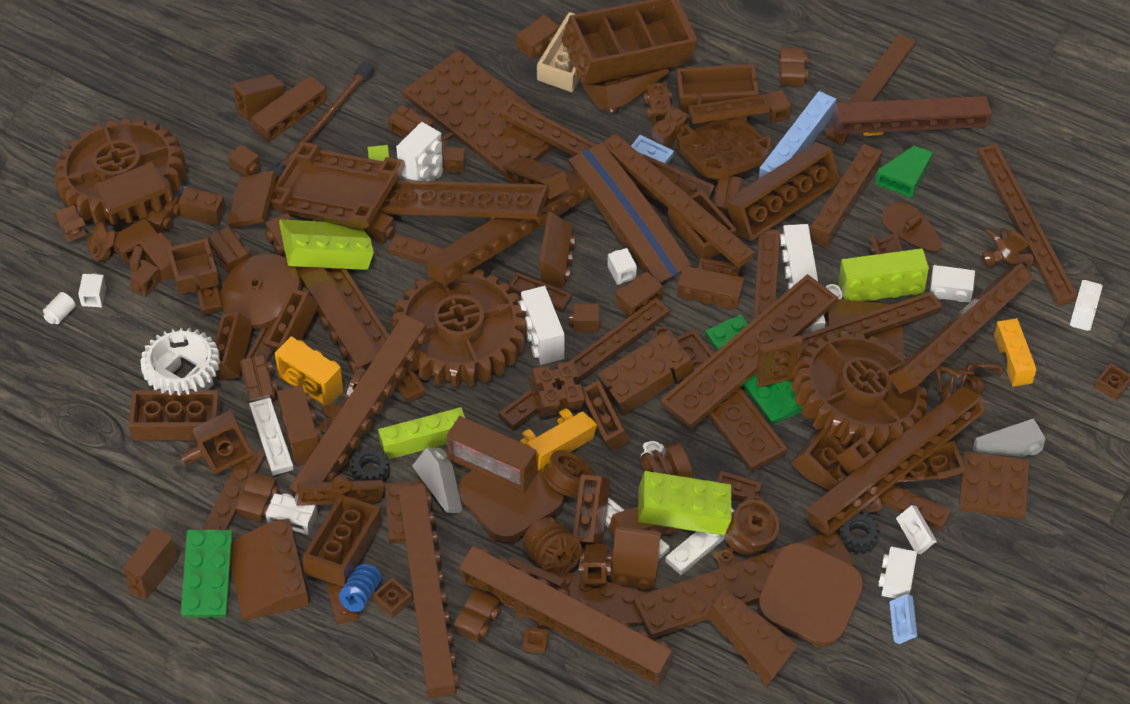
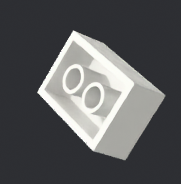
M421 122L397 146V159L404 160L406 165L399 176V180L434 181L442 175L444 169L441 133Z
M542 286L521 292V301H518V304L526 312V338L528 342H532L531 350L534 358H538L540 365L564 359V332L546 287Z

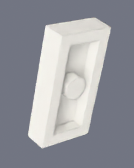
M911 505L896 518L917 554H922L936 542L917 506Z

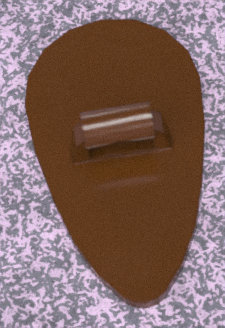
M900 202L893 203L884 209L881 220L887 231L891 234L897 232L902 241L918 249L934 253L940 251L941 243L937 232L916 207Z

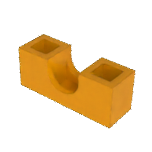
M1018 319L998 321L994 338L999 352H1006V371L1012 387L1032 384L1036 366Z

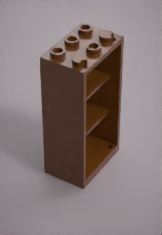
M645 0L570 15L561 41L563 47H566L569 53L570 62L574 64L577 78L581 80L584 86L689 64L698 39L679 0Z

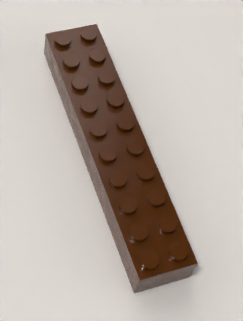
M474 546L471 547L459 567L463 583L499 599V602L660 687L673 664L672 650H670L669 645L662 641L655 642L649 639L650 636L641 630L636 632L630 629L629 624L622 620L615 621L609 618L610 615L601 609L596 611L590 608L589 603L582 599L575 600L569 597L570 594L561 588L556 590L550 587V583L542 578L537 580L531 577V574L521 567L516 569L510 566L511 563L502 557L497 559L491 556V552L483 547H479V549Z

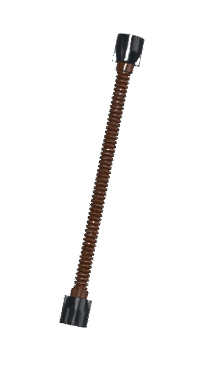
M362 62L353 73L352 82L331 104L297 146L294 147L284 161H281L279 164L276 163L269 170L277 174L275 183L301 142L309 143L354 89L362 82H367L374 74L375 69L370 63Z

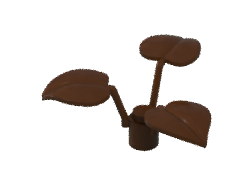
M967 363V369L940 367L939 365L935 371L939 392H942L940 404L964 385L968 375L975 374V372L971 371L972 369L983 368L1001 376L1002 368L987 363ZM940 371L952 373L951 382L945 383V387L942 384ZM955 375H956L958 378L963 375V378H962V380H961V382H960V384H959V387H958V384H954V382H955Z

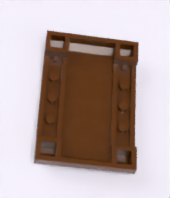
M301 142L274 185L269 207L278 213H288L293 216L364 229L371 224L406 165L404 160L386 157L384 161L324 151L320 149L318 144Z

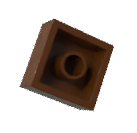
M1111 363L1096 380L1095 388L1117 401L1130 386V374Z
M393 577L372 594L373 602L392 619L413 601L412 594Z

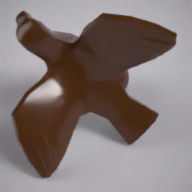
M988 228L984 230L996 244L995 251L987 249V251L982 252L987 268L995 267L998 261H1003L1009 266L1022 262L1025 264L1028 272L1030 271L1034 257L1031 253L1021 252L1030 244L1025 237L1014 230L1008 231L1005 228H1001L1002 237L996 235Z

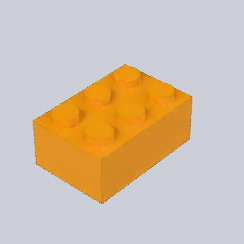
M291 336L275 352L278 377L293 387L302 385L304 392H309L310 398L321 405H331L344 392L339 364L328 360L319 351L312 350L303 341L296 340Z

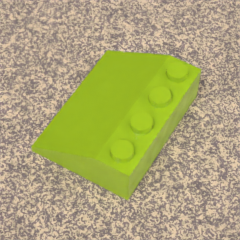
M280 219L279 225L288 266L368 270L374 252L371 239L363 229L329 222Z

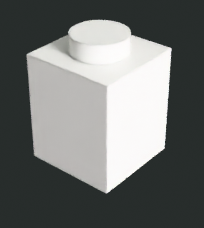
M627 248L608 254V268L617 285L633 280L636 277L637 266Z
M82 275L78 293L81 306L102 307L106 291L103 275Z

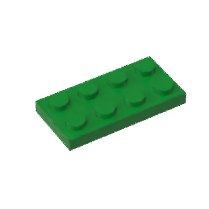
M187 530L181 605L182 617L227 618L232 530Z

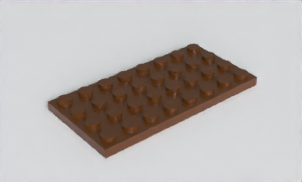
M460 50L451 54L402 90V96L448 133L452 132L457 140L504 177L505 173L502 165L521 156L538 161L555 148L554 145L501 118L502 110L511 99L542 116L544 115Z

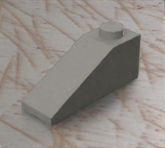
M1033 418L975 438L973 451L974 453L1025 457L1041 452L1046 438Z
M427 447L412 467L446 512L461 513L462 505L452 463L447 458L444 450Z

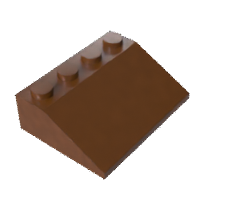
M289 518L266 523L232 541L231 569L243 621L309 606Z

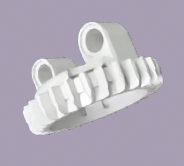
M172 328V333L167 334L164 331V336L157 335L156 341L150 340V346H145V351L142 352L141 370L144 379L148 380L149 386H154V390L161 388V393L169 390L170 395L177 391L178 396H180L184 390L189 394L190 390L195 392L197 390H209L214 385L212 377H216L215 371L219 370V351L211 337H207L205 333L200 334L198 329L192 332L191 328H188L187 331H183L180 328V331L175 332ZM188 340L189 343L185 347L172 348L169 342L177 343ZM180 357L196 365L185 378H179L173 374L182 366Z

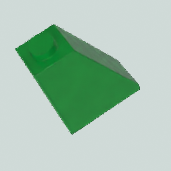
M917 146L911 147L878 169L875 185L913 198L931 165L933 152Z

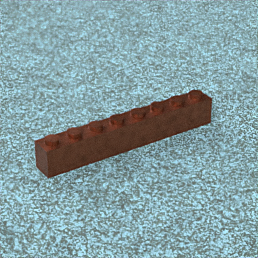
M986 96L842 102L835 104L832 120L837 134L987 127L992 112Z

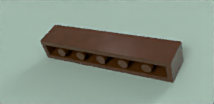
M866 144L862 146L811 225L810 238L812 243L828 249L879 169L882 151Z

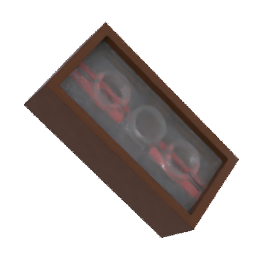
M460 415L447 433L448 459L522 493L526 492L537 475V450Z

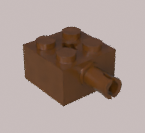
M232 410L193 428L192 431L198 443L197 447L180 454L185 466L201 458L206 459L214 474L253 456L250 445Z

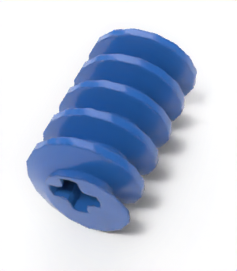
M369 564L357 566L339 593L341 604L349 611H361L382 579L380 571Z

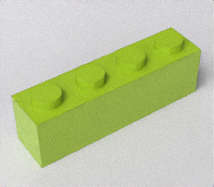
M462 408L378 429L381 449L384 451V454H387L388 460L423 451L427 447L435 448L446 445L447 433L459 415L465 418Z

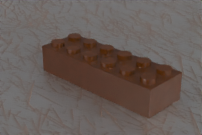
M815 142L726 200L732 225L737 229V236L749 241L754 240L840 182L832 148Z

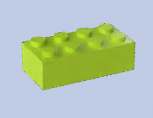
M923 249L842 259L838 286L842 291V300L876 301L884 298H897L899 296L924 293L929 267Z
M645 471L639 485L638 522L725 535L731 522V484Z

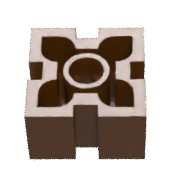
M574 361L559 363L554 370H550L549 365L532 369L529 381L533 394L538 393L535 402L540 417L554 415L559 408H566L569 411L581 409L585 398L581 385H575L578 374Z

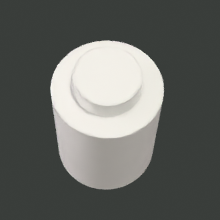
M60 292L43 309L45 320L50 324H59L74 309L75 302L70 296Z

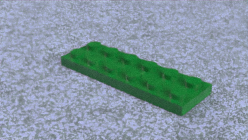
M740 314L706 330L705 337L717 352L744 329L748 323ZM755 373L742 385L771 426L802 412L804 406H799L795 403L794 397L796 393L792 390V382L790 380L757 387Z

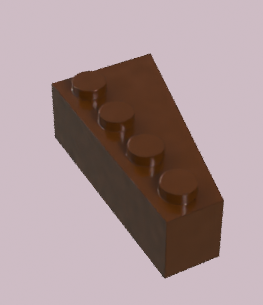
M726 589L706 614L722 635L731 641L735 651L745 658L749 663L750 669L759 675L765 687L768 686L798 646Z

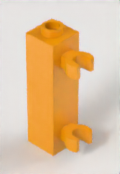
M565 408L559 412L562 416L557 419L559 425L538 437L528 429L522 432L525 438L521 439L520 443L537 450L538 471L550 463V456L553 452L559 450L571 452L594 438L597 427L593 419L588 417L583 411L573 416Z

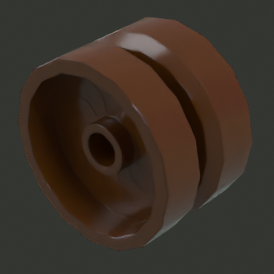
M756 499L746 500L731 513V522L724 535L725 540L731 549L739 554L746 556L757 555L777 536L780 524L778 516L773 508L765 502Z

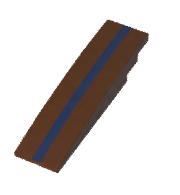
M602 142L568 159V163L623 247L628 249L632 259L635 258L644 273L647 271L662 284L681 274L683 266H692L654 209Z

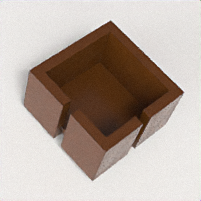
M207 238L166 248L168 262L178 295L196 291L198 286H200V289L219 285L217 269Z

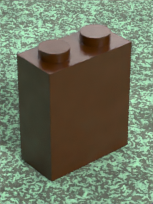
M154 527L123 566L128 591L133 596H140L147 600L178 561L172 536Z

